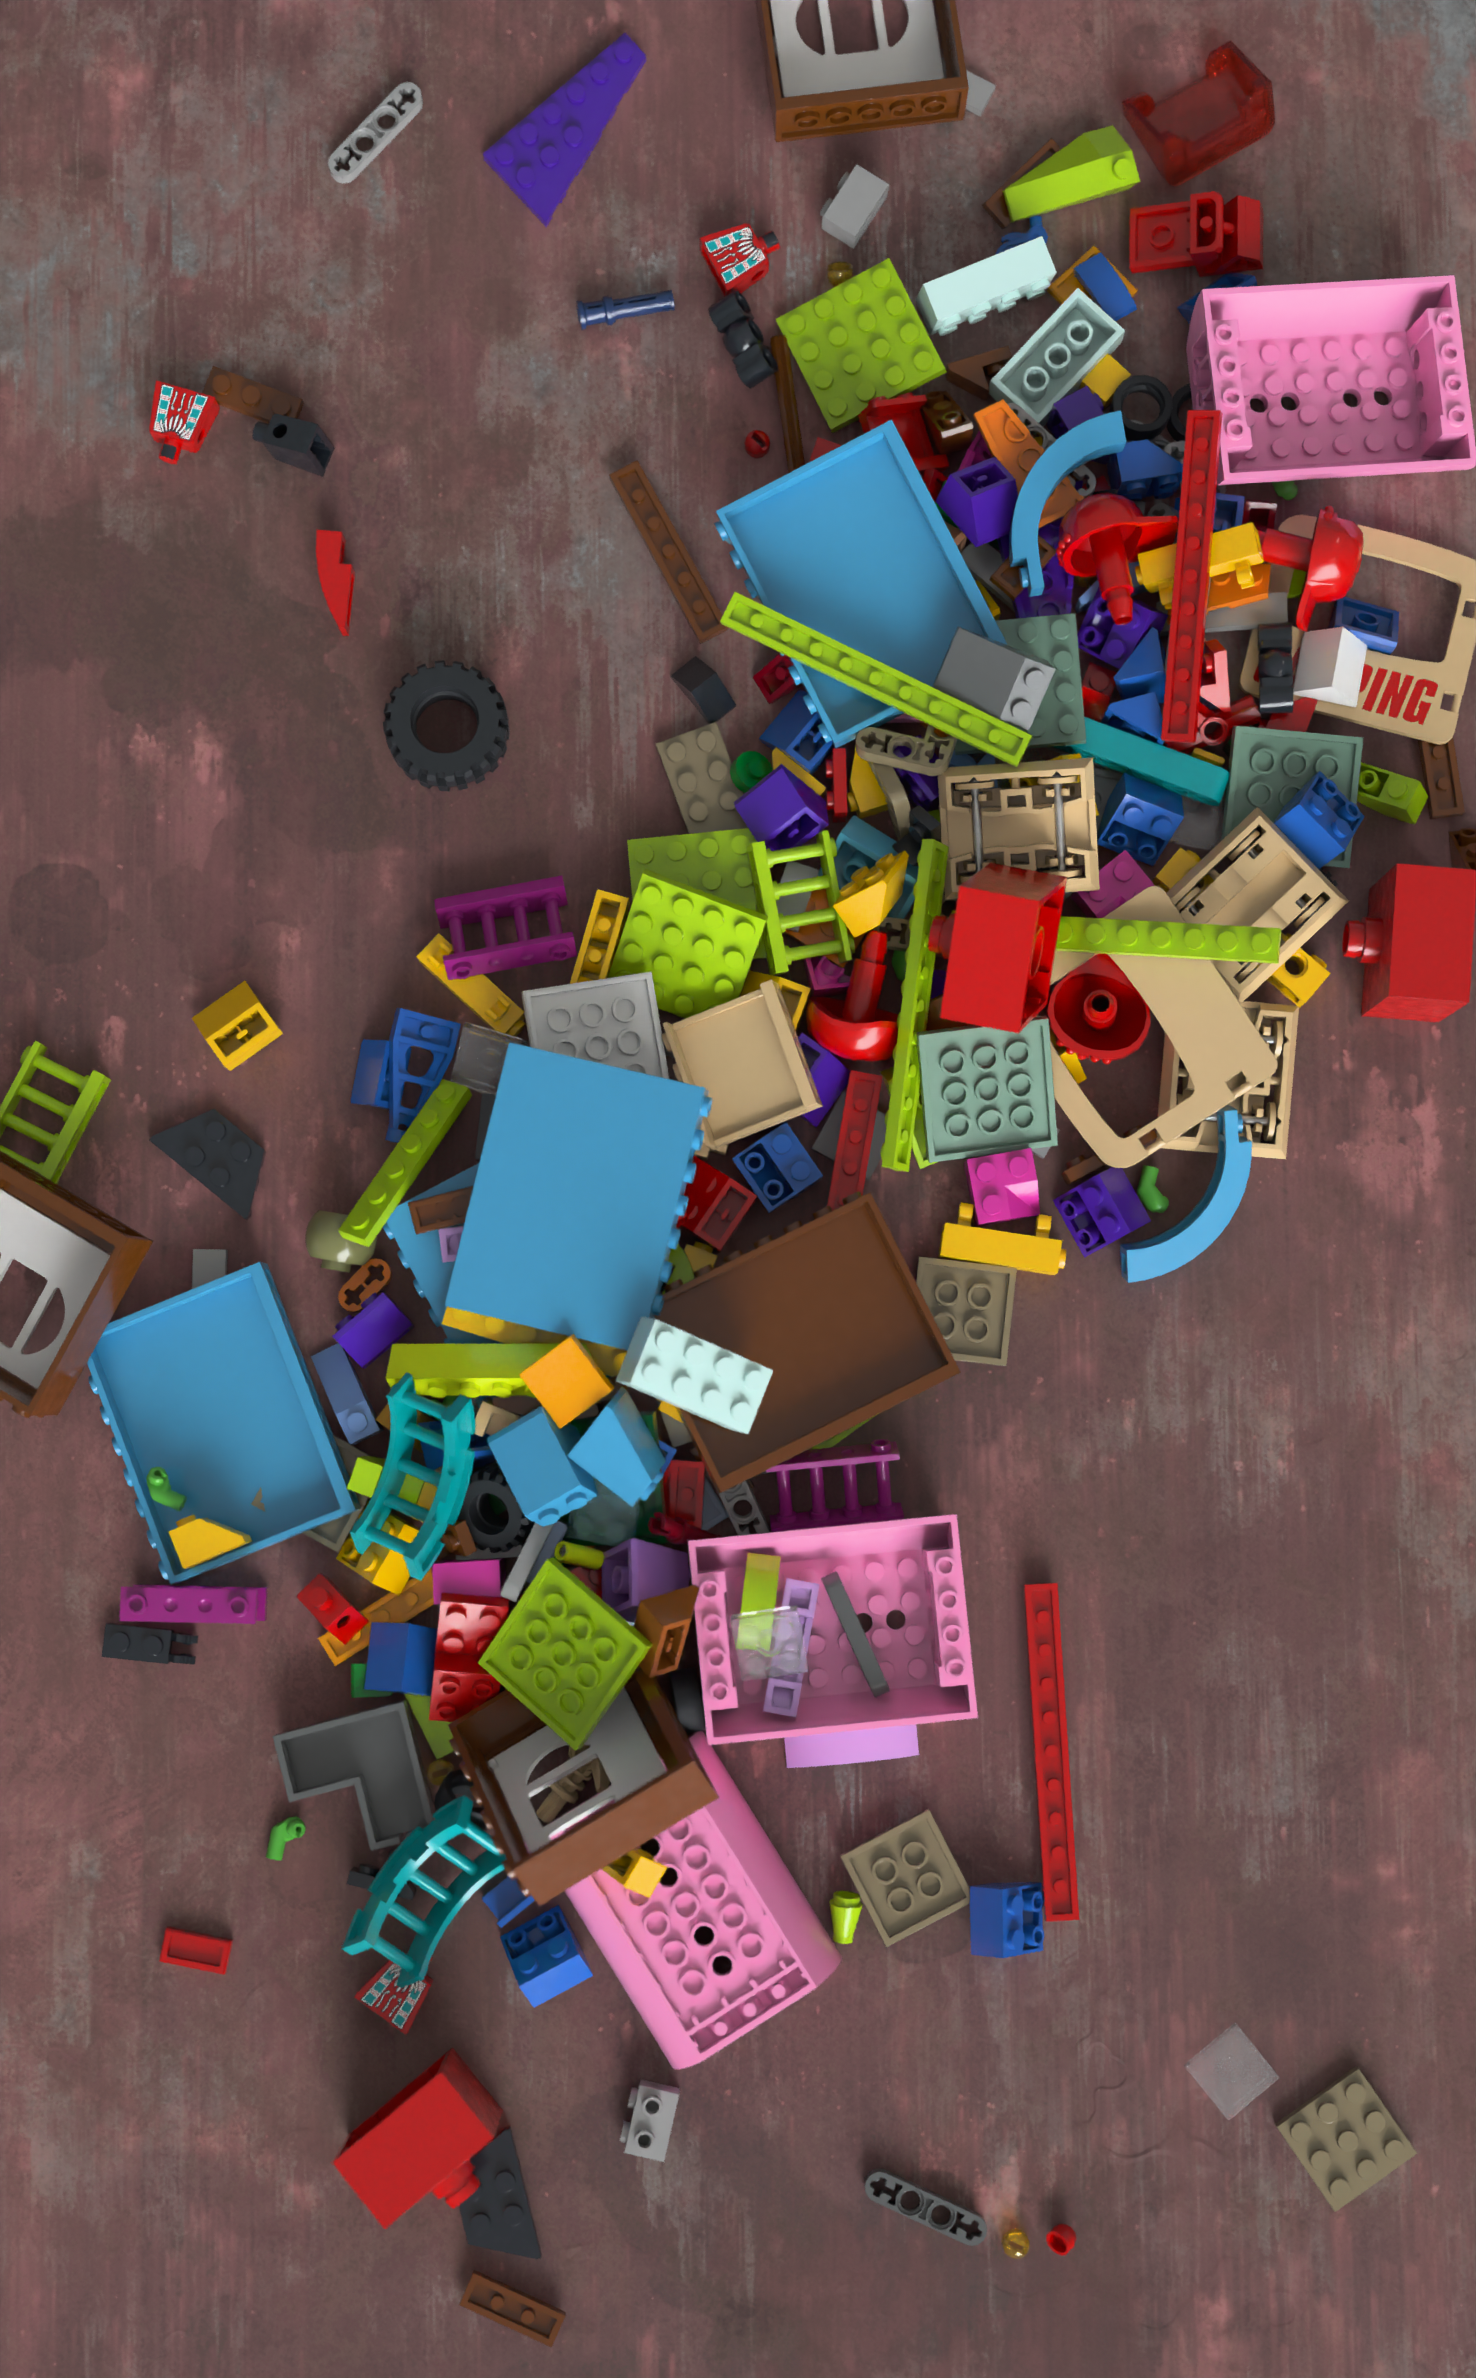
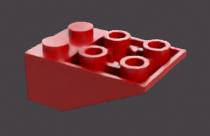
M693 1156L692 1163H696V1172L693 1182H687L684 1196H688L686 1213L689 1219L680 1227L721 1253L757 1200V1195L729 1176Z

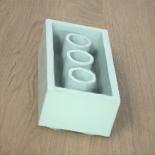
M1041 236L924 283L915 300L929 335L939 332L940 336H944L955 331L959 323L968 320L969 324H973L986 318V313L997 308L998 312H1003L1014 307L1016 300L1027 297L1029 301L1046 293L1044 289L1051 285L1050 282L1057 272L1044 239Z
M1077 288L991 379L989 394L997 402L1004 399L1006 403L1019 405L1043 427L1048 422L1053 403L1079 389L1081 381L1107 353L1111 355L1121 344L1125 330Z
M641 1317L616 1381L732 1431L748 1434L773 1370L657 1319Z

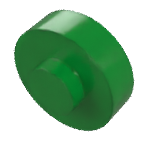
M746 751L732 762L730 776L734 785L740 791L746 793L771 773L773 769L765 756L755 751Z

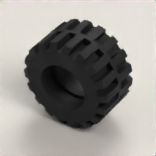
M494 1461L489 1465L486 1464L471 1475L467 1493L457 1519L466 1520L473 1541L478 1544L477 1548L482 1551L489 1547L490 1553H498L501 1549L505 1552L517 1546L529 1536L535 1522L524 1516L498 1462ZM488 1493L496 1495L505 1503L509 1513V1520L495 1514L489 1504Z

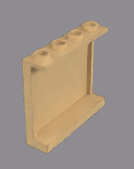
M772 979L759 984L761 989L674 1024L662 1023L666 1032L662 1034L664 1045L668 1052H673L676 1063L673 1064V1070L677 1080L706 1088L709 1091L708 1097L712 1098L709 1116L703 1117L700 1130H704L703 1143L712 1149L823 1106L779 984Z

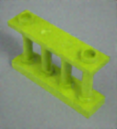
M828 830L821 831L815 835L816 844L771 851L770 848L766 849L765 841L751 843L746 847L758 912L768 916L762 935L770 975L788 972V965H791L792 961L838 953L839 963H844L852 960L851 954L855 953L853 936L847 933L845 923L833 907L840 897V890L833 858L837 856V847L834 838L829 837ZM820 857L823 876L778 884L776 881H772L770 868H773L774 864ZM826 889L829 908L786 916L778 913L776 900H779L780 896ZM832 921L835 940L789 948L788 945L784 946L782 933L786 929Z
M35 1041L32 1046H28L24 1050L20 1059L22 1066L0 1106V1137L6 1126L48 1146L50 1153L45 1163L40 1162L37 1164L0 1145V1150L57 1183L111 1079L95 1070L92 1071L90 1076L86 1075L84 1077L44 1057L47 1047ZM39 1068L79 1088L78 1092L81 1094L76 1104L69 1106L29 1086L28 1084L36 1069ZM23 1097L63 1117V1121L66 1123L60 1134L56 1133L53 1135L13 1115L21 1098Z

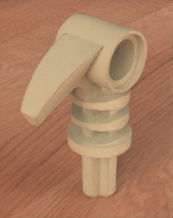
M583 1745L582 1748L576 1751L570 1746V1759L585 1751L590 1746ZM599 1757L549 1786L552 1791L536 1811L537 1816L542 1821L548 1824L552 1822L567 1801L575 1804L578 1800V1793L575 1790L582 1791L585 1784L582 1780L590 1781L592 1772L596 1792L601 1793L608 1789L610 1780Z

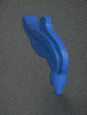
M1036 215L1029 218L1030 229L1027 233L1012 232L1003 236L1001 242L1004 244L998 248L995 255L1041 236L1046 244L1048 235L1042 226L1041 216Z

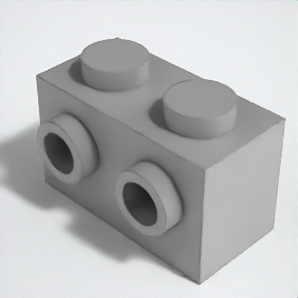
M857 164L851 174L846 172L842 176L837 186L838 194L834 200L829 198L820 212L822 216L821 229L853 249L885 202L889 189L888 183Z
M640 2079L638 2088L632 2087L627 2108L633 2109L631 2122L624 2121L620 2141L626 2143L624 2153L664 2162L680 2088Z

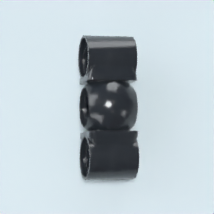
M732 291L709 307L708 311L713 323L717 327L718 332L724 334L723 343L727 351L734 358L732 361L736 365L738 376L748 388L755 387L778 371L777 362L769 351V347L763 345L764 338L761 330L752 321L754 316L751 314L750 306L739 291Z
M1291 623L1258 624L1260 714L1293 713Z

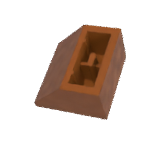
M696 1584L640 1601L634 1628L652 1643L651 1648L639 1664L640 1668L649 1678L677 1670L700 1589Z

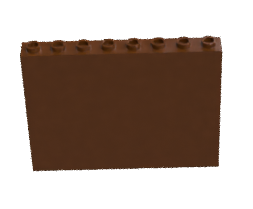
M860 1191L842 1199L844 1206L832 1211L831 1207L827 1206L812 1214L815 1220L805 1225L799 1220L783 1228L785 1235L773 1240L772 1236L768 1235L753 1243L754 1250L743 1255L740 1249L724 1257L725 1264L713 1269L712 1265L709 1264L693 1272L695 1279L685 1284L679 1279L663 1287L665 1294H663L664 1303L659 1316L655 1315L654 1319L773 1370L748 1434L732 1431L676 1407L718 1493H722L961 1373L871 1192L864 1196L861 1195Z

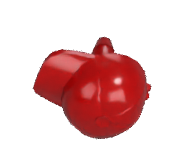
M1100 493L1088 496L1074 504L1061 521L1059 527L1060 540L1056 548L1059 565L1064 567L1067 573L1074 576H1097L1101 597L1107 601V608L1115 624H1128L1132 621L1133 599L1130 595L1134 591L1128 563L1139 562L1137 554L1172 545L1177 532L1179 518L1178 516L1144 517L1140 508L1133 501L1117 494Z
M1332 506L1320 509L1312 539L1267 528L1266 532L1258 530L1265 562L1306 572L1296 609L1297 628L1305 632L1308 630L1315 604L1333 602L1345 597L1353 586L1362 561L1363 532L1354 521L1338 517V513L1334 512Z
M871 929L861 946L860 958H855L846 999L840 1000L822 996L810 997L806 1022L812 1040L829 1052L850 1060L876 1062L888 1060L893 1056L899 1029L897 1026V1013L877 1008L887 965L883 964L885 953L887 954V933Z
M1099 953L1071 971L1054 987L1049 998L1047 1016L1050 1028L1057 1038L1056 1044L1059 1047H1066L1065 1051L1069 1055L1077 1054L1079 1060L1089 1059L1090 1057V1060L1094 1063L1102 1060L1104 1064L1108 1065L1111 1061L1126 1058V1056L1137 1051L1147 1037L1151 1024L1149 1006L1108 954Z

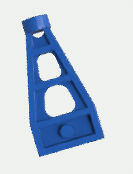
M396 1008L389 1037V1126L385 1138L386 1141L394 1143L400 1141L433 1091L438 1088L454 1056L461 1026L460 1023ZM411 1046L430 1050L433 1054V1061L428 1071L421 1077L410 1075L406 1070V1050ZM406 1081L419 1084L422 1088L417 1105L412 1109L403 1107L400 1102L402 1084ZM400 1124L406 1125L405 1131L398 1129Z

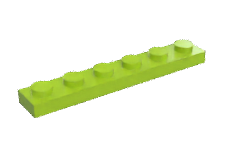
M441 1080L438 1088L433 1091L338 1231L342 1238L367 1247L372 1244L472 1097L469 1087L448 1080Z

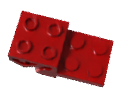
M1212 191L1190 194V201L1131 208L1129 268L1131 273L1195 266L1199 276L1204 277L1263 269V208L1261 202L1237 195L1224 205L1221 193Z
M441 1592L429 1720L453 1722L499 1694L500 1682L478 1662L507 1620L509 1599Z

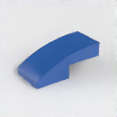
M1101 252L1074 267L1075 277L1092 296V301L1115 322L1137 309L1126 286Z

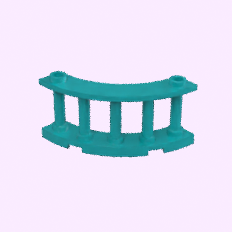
M406 1372L400 1381L393 1385L387 1395L390 1408L391 1430L388 1453L381 1477L370 1502L361 1517L354 1523L350 1534L356 1550L360 1554H363L372 1542L402 1554L410 1576L421 1581L445 1545L440 1540L448 1524L455 1525L462 1508L473 1468L475 1450L470 1448V1434L476 1433V1424L470 1398L459 1395L452 1405L448 1407L417 1395L412 1374ZM417 1409L441 1419L444 1436L417 1425ZM415 1439L444 1450L441 1473L410 1460ZM406 1473L437 1486L430 1510L398 1497ZM392 1509L424 1522L413 1542H406L380 1530Z
M465 1795L433 1813L435 1820L424 1829L418 1826L399 1845L369 1886L368 1891L372 1895L363 1911L357 1909L348 1929L342 1949L350 1955H355L373 1948L400 1966L401 1971L396 1984L400 1988L424 1980L432 1954L453 1917L485 1882L504 1870L502 1861L506 1859L505 1854L501 1855L498 1852L489 1833L470 1821L473 1801ZM463 1832L487 1850L473 1861L448 1844L447 1841ZM435 1851L463 1870L448 1888H445L418 1869ZM408 1880H411L438 1899L425 1920H422L395 1901ZM387 1913L417 1932L407 1954L379 1936V1931Z

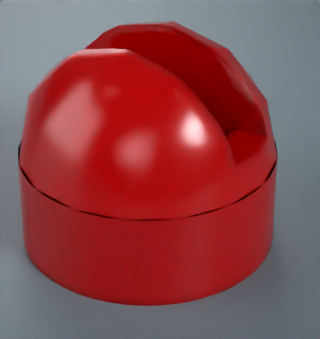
M753 430L746 436L745 450L748 455L753 458H761L769 452L770 439L764 431ZM753 437H757L765 446L761 448Z
M1059 2224L1050 2230L1046 2236V2241L1055 2253L1066 2255L1075 2245L1076 2233L1071 2226Z

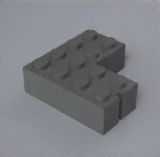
M407 1699L288 1730L273 1736L288 1801L292 1802L355 1785L371 1851L399 1844L404 1840L403 1832H407L405 1835L407 1838L418 1826L424 1829L435 1820L433 1818L435 1808Z

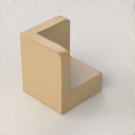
M486 1397L482 1401L475 1418L476 1433L474 1434L481 1437L485 1433L493 1435L520 1419L522 1415L494 1406L493 1400Z

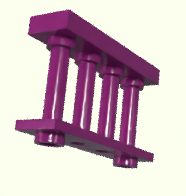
M562 875L434 899L440 929H450L452 949L454 950L453 954L443 956L448 980L466 979L480 974L577 957L573 932L563 933L558 907L568 905ZM546 909L550 936L531 939L526 913ZM514 916L518 942L498 945L494 919ZM482 922L486 948L466 951L462 925Z
M877 1439L872 1441L871 1444L810 1449L766 1470V1472H776L780 1511L776 1515H770L771 1533L903 1520L904 1514L901 1503H895L891 1498L889 1461L900 1460L896 1441L890 1442L887 1439ZM875 1462L878 1502L875 1505L862 1506L858 1501L856 1464ZM842 1465L845 1506L839 1509H828L825 1505L822 1467ZM809 1468L812 1509L807 1512L796 1513L792 1508L789 1470Z
M135 1584L133 1587H121L119 1621L256 1624V1621H267L268 1587Z

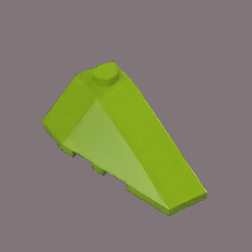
M1112 125L1083 133L1003 190L1011 222L1128 190L1139 183L1140 178L1132 149Z

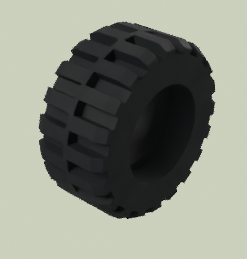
M444 660L435 661V667L427 668L425 664L416 667L418 673L413 676L407 673L401 678L402 685L399 688L393 687L389 694L391 701L386 703L384 708L385 721L383 722V730L395 762L410 779H417L420 781L421 786L429 789L433 785L437 786L439 791H449L450 787L455 786L458 787V790L467 789V784L475 781L476 784L485 780V773L488 771L493 773L499 766L497 761L500 757L504 758L507 750L506 741L509 740L510 735L509 719L501 693L496 690L495 684L489 677L484 678L481 671L473 666L470 670L465 668L462 662L454 661L453 666L446 665ZM442 700H457L471 707L477 718V732L473 739L462 749L451 753L433 752L425 748L417 736L416 724L422 712L433 703Z

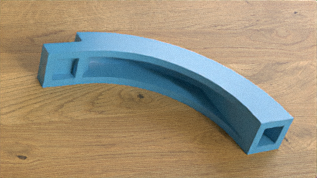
M1121 410L1087 420L1059 437L1036 461L1024 481L1011 520L1009 559L1010 567L1023 565L1024 568H1019L1020 583L1022 588L1027 587L1029 597L1042 595L1045 587L1038 549V528L1042 510L1055 488L1071 472L1093 459L1123 452L1126 445V437Z
M1226 1105L1217 1111L1218 1154L1216 1166L1209 1186L1195 1208L1178 1224L1162 1234L1139 1242L1120 1244L1121 1275L1128 1283L1161 1276L1181 1267L1203 1252L1230 1222L1245 1192L1252 1159V1141L1244 1136L1239 1137V1133L1243 1132L1242 1115L1234 1107Z

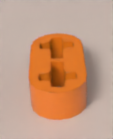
M370 1259L340 1289L338 1295L340 1305L349 1312L362 1311L363 1308L360 1305L372 1294L376 1293L378 1295L389 1284L392 1278V1270L388 1263L382 1259ZM382 1265L385 1268L382 1271L384 1279L382 1281L375 1279L367 1285L365 1282L372 1275L369 1271L370 1267L379 1268ZM363 1285L365 1289L359 1295L360 1300H362L359 1305L355 1303L348 1305L346 1303L349 1299L346 1295L347 1291L356 1292Z

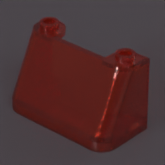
M1231 40L1210 52L1205 62V76L1154 104L1153 98L1146 92H1139L1122 101L1125 118L1160 175L1171 186L1185 183L1261 140L1273 129L1275 109L1272 82Z

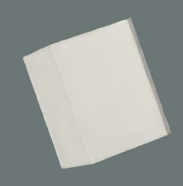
M1344 627L1304 632L1293 684V694L1356 707L1367 645Z

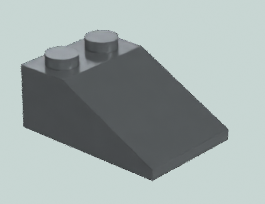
M957 626L932 687L995 718L1030 730L1055 668L1045 659Z

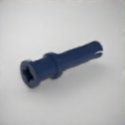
M672 290L613 300L612 297L603 296L602 300L583 303L581 300L576 301L577 316L581 330L586 329L588 325L600 323L613 325L617 319L675 310Z

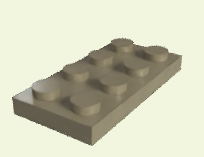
M717 722L656 743V749L688 834L748 828L734 806V802L743 795V792L734 785L731 779L730 767L732 763Z

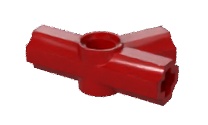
M1250 694L1231 702V711L1227 712L1219 708L1211 710L1199 701L1196 742L1164 741L1163 745L1187 755L1193 752L1195 748L1200 749L1207 745L1215 746L1221 744L1227 736L1232 735L1233 726L1249 727L1250 725H1255L1261 722V715ZM1216 721V730L1210 734H1204L1205 726L1210 722Z

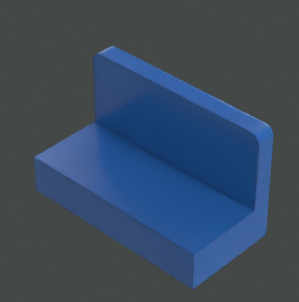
M365 1039L362 1041L351 1103L372 1105L389 1110V1041ZM411 1047L406 1050V1070L408 1069ZM405 1082L402 1084L400 1102L402 1101Z
M507 1876L481 1898L498 1919L497 1924L500 1928L535 1901L531 1895L528 1897L524 1896L516 1882L517 1877L512 1880Z

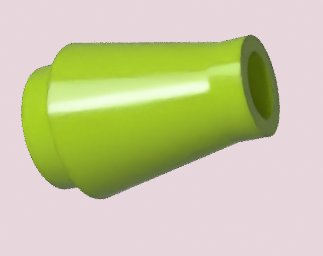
M836 1891L833 1894V1899L829 1901L833 1941L841 1944H850L853 1942V1934L863 1904L860 1902V1895L855 1892Z

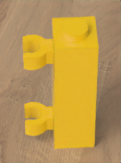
M1253 522L1213 533L1209 577L1236 570L1238 584H1241L1242 589L1255 586L1251 566L1263 563L1264 558L1259 533ZM1177 543L1137 554L1139 565L1135 566L1139 585H1144L1150 594L1159 591L1161 604L1165 606L1166 610L1172 609Z
M438 933L416 956L418 961L504 1041L509 1035L512 1038L516 1037L526 1025L523 1022L525 1012L484 974L470 976L466 979L448 980L443 956L453 954L454 950L452 945Z
M961 1202L958 1209L957 1224L944 1223L942 1226L938 1258L1017 1268V1270L1049 1275L1057 1274L1058 1268L1063 1269L1065 1265L1066 1249H1061L1062 1240L1049 1239L1052 1216L1040 1214L1037 1216L1034 1236L971 1227L974 1204Z

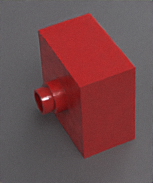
M989 863L959 886L956 912L952 913L949 918L948 916L936 915L932 921L928 939L929 951L938 954L942 953L943 959L948 960L940 1018L1020 1033L1048 1003L1067 877Z
M1397 863L1369 888L1367 917H1362L1361 922L1359 920L1346 921L1342 938L1343 956L1357 957L1359 963H1364L1361 1016L1440 1022L1470 1002L1476 870Z
M452 2047L351 2131L344 2140L332 2164L384 2229L430 2191H432L437 2199L444 2197V2201L454 2209L471 2196L481 2185L476 2174L472 2173L475 2166L469 2159L494 2138L503 2110Z

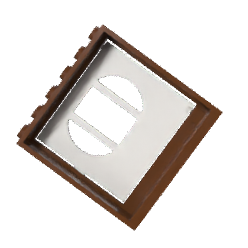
M755 0L775 142L964 120L969 86L955 0H935L946 78H944L932 0H903L908 11V26L903 37L892 47L888 46L882 0H871L878 50L841 55L835 53L827 0H817L825 50L824 55L810 49L803 42L797 31L796 15L803 0H770L775 34L773 37L768 1ZM775 57H778L783 98H781Z
M1 1150L0 1283L13 1259L45 1277L48 1282L12 1348L0 1341V1401L4 1399L13 1405L12 1410L23 1417L38 1416L44 1418L45 1415H59L153 1241ZM59 1288L65 1305L64 1322L59 1334L43 1350L32 1354H24L25 1347Z
M639 1665L584 1745L590 1747L528 1785L529 1776L538 1762L553 1750L569 1744L510 1691H503L448 1724L453 1735L449 1742L458 1757L462 1756L464 1760L459 1763L460 1768L468 1781L472 1780L474 1783L470 1787V1791L477 1803L484 1806V1810L480 1814L490 1830L494 1829L495 1834L491 1836V1839L501 1855L505 1854L506 1859L502 1861L503 1867L512 1880L517 1877L516 1882L524 1896L528 1897L531 1895L539 1906L719 1798L657 1676L649 1678ZM599 1757L611 1782V1787L547 1826L542 1827L530 1798ZM615 1799V1802L613 1804L609 1805L608 1807L589 1817L585 1821L581 1822L580 1824L576 1825L575 1827L571 1828L570 1830L566 1831L565 1833L561 1834L555 1839H550L552 1836L556 1835L557 1833L561 1832L562 1830L566 1829L567 1827L571 1826L572 1824L576 1823L577 1821L581 1820L590 1813L594 1812L595 1810L599 1809L600 1807Z

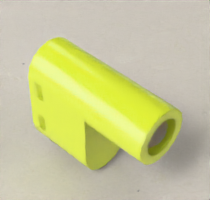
M560 1541L555 1547V1558L564 1564L580 1566L581 1568L599 1569L604 1562V1554L598 1549L566 1541Z

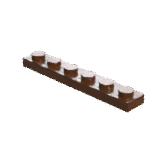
M638 460L609 474L610 481L698 642L702 644L727 631L728 627L720 622L723 616Z

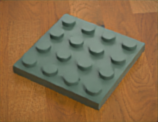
M1076 614L997 620L996 623L1008 646L1045 659L1055 668L1030 730L1008 722L1005 723L1032 735L1027 749L1086 744ZM957 739L955 755L986 753Z
M1233 726L1228 768L1230 776L1226 787L1221 841L1257 807L1274 823L1282 808L1319 771L1336 784L1337 789L1350 802L1357 804L1364 737ZM1261 835L1250 846H1252L1261 837ZM1353 837L1346 849L1324 866L1350 868Z
M1046 1015L1035 1017L1020 1033L978 1025L916 1033L926 1157L929 1163L999 1154L1028 1148L1036 1149L1058 1146L1049 1018Z

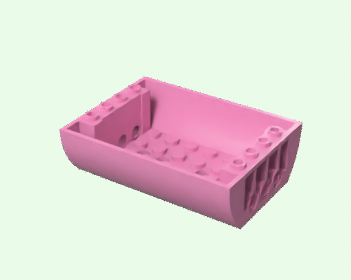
M1454 275L1201 290L1192 313L1186 352L1193 410H1221L1223 413L1217 485L1468 470L1476 466V445ZM1381 391L1385 393L1388 397V404H1378L1374 399V392ZM1343 394H1353L1357 398V406L1349 407L1343 400ZM1281 398H1292L1296 404V409L1293 411L1284 409L1281 404ZM1250 400H1261L1264 403L1265 411L1261 413L1253 411L1250 406Z
M957 1514L688 1541L692 1585L696 1584L700 1588L694 1609L708 1745L978 1718ZM747 1553L781 1556L773 1620L774 1634L770 1643V1651L736 1647ZM835 1571L840 1577L856 1615L866 1613L872 1619L871 1628L864 1633L890 1689L889 1692L876 1698L872 1694L821 1580L822 1577ZM787 1578L820 1584L796 1718L763 1712ZM893 1610H899L905 1616V1623L899 1629L890 1628L886 1622L888 1613Z
M703 1731L693 1732L688 1735V1738L719 1798L653 1837L659 1842L660 1849L652 1857L664 1866L674 1868L678 1874L677 1881L670 1886H665L659 1881L649 1898L622 1886L600 1869L565 1890L574 1908L674 2069H683L702 2062L817 1988L836 1970L842 1961V1956L712 1745L707 1744V1737ZM615 1799L600 1807L599 1809L595 1810L594 1812L590 1813L589 1815L577 1821L576 1823L572 1824L571 1826L567 1827L566 1829L562 1830L561 1832L557 1833L556 1835L552 1836L550 1839H555L556 1837L560 1836L561 1834L565 1833L566 1831L585 1821L589 1817L593 1816L594 1814L613 1804L615 1802ZM708 1926L713 1930L714 1938L710 1943L700 1944L695 1940L694 1932L698 1927ZM725 1955L731 1959L732 1967L729 1972L719 1974L713 1969L712 1962L717 1956Z

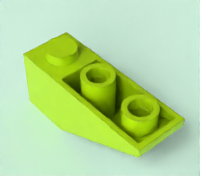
M1361 762L1357 802L1386 816L1415 825L1429 797L1421 782Z

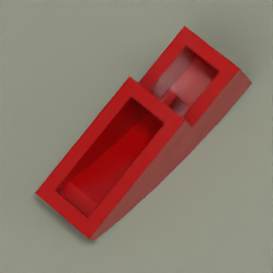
M317 530L316 558L322 591L342 636H349L355 571L352 564H344L346 540L343 532Z

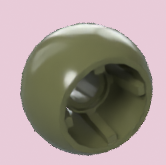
M318 1210L308 1223L305 1243L310 1257L322 1259L321 1268L350 1272L352 1264L364 1266L370 1260L377 1245V1236L369 1247L344 1239L338 1230L348 1215Z

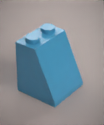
M623 1387L619 1389L568 1455L570 1459L630 1506H633L639 1497L645 1501L664 1476L660 1469L666 1460L628 1391Z
M540 1406L487 1438V1441L524 1516L544 1527L556 1523L560 1517L570 1511L585 1506L589 1500L598 1496L593 1476L568 1457L569 1453L581 1439L578 1428L567 1423L560 1429L544 1407Z

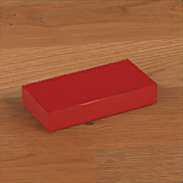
M168 1926L165 1931L159 1962L225 1975L233 1939Z

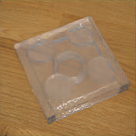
M797 1605L731 1615L730 1621L742 1681L808 1672L809 1665Z

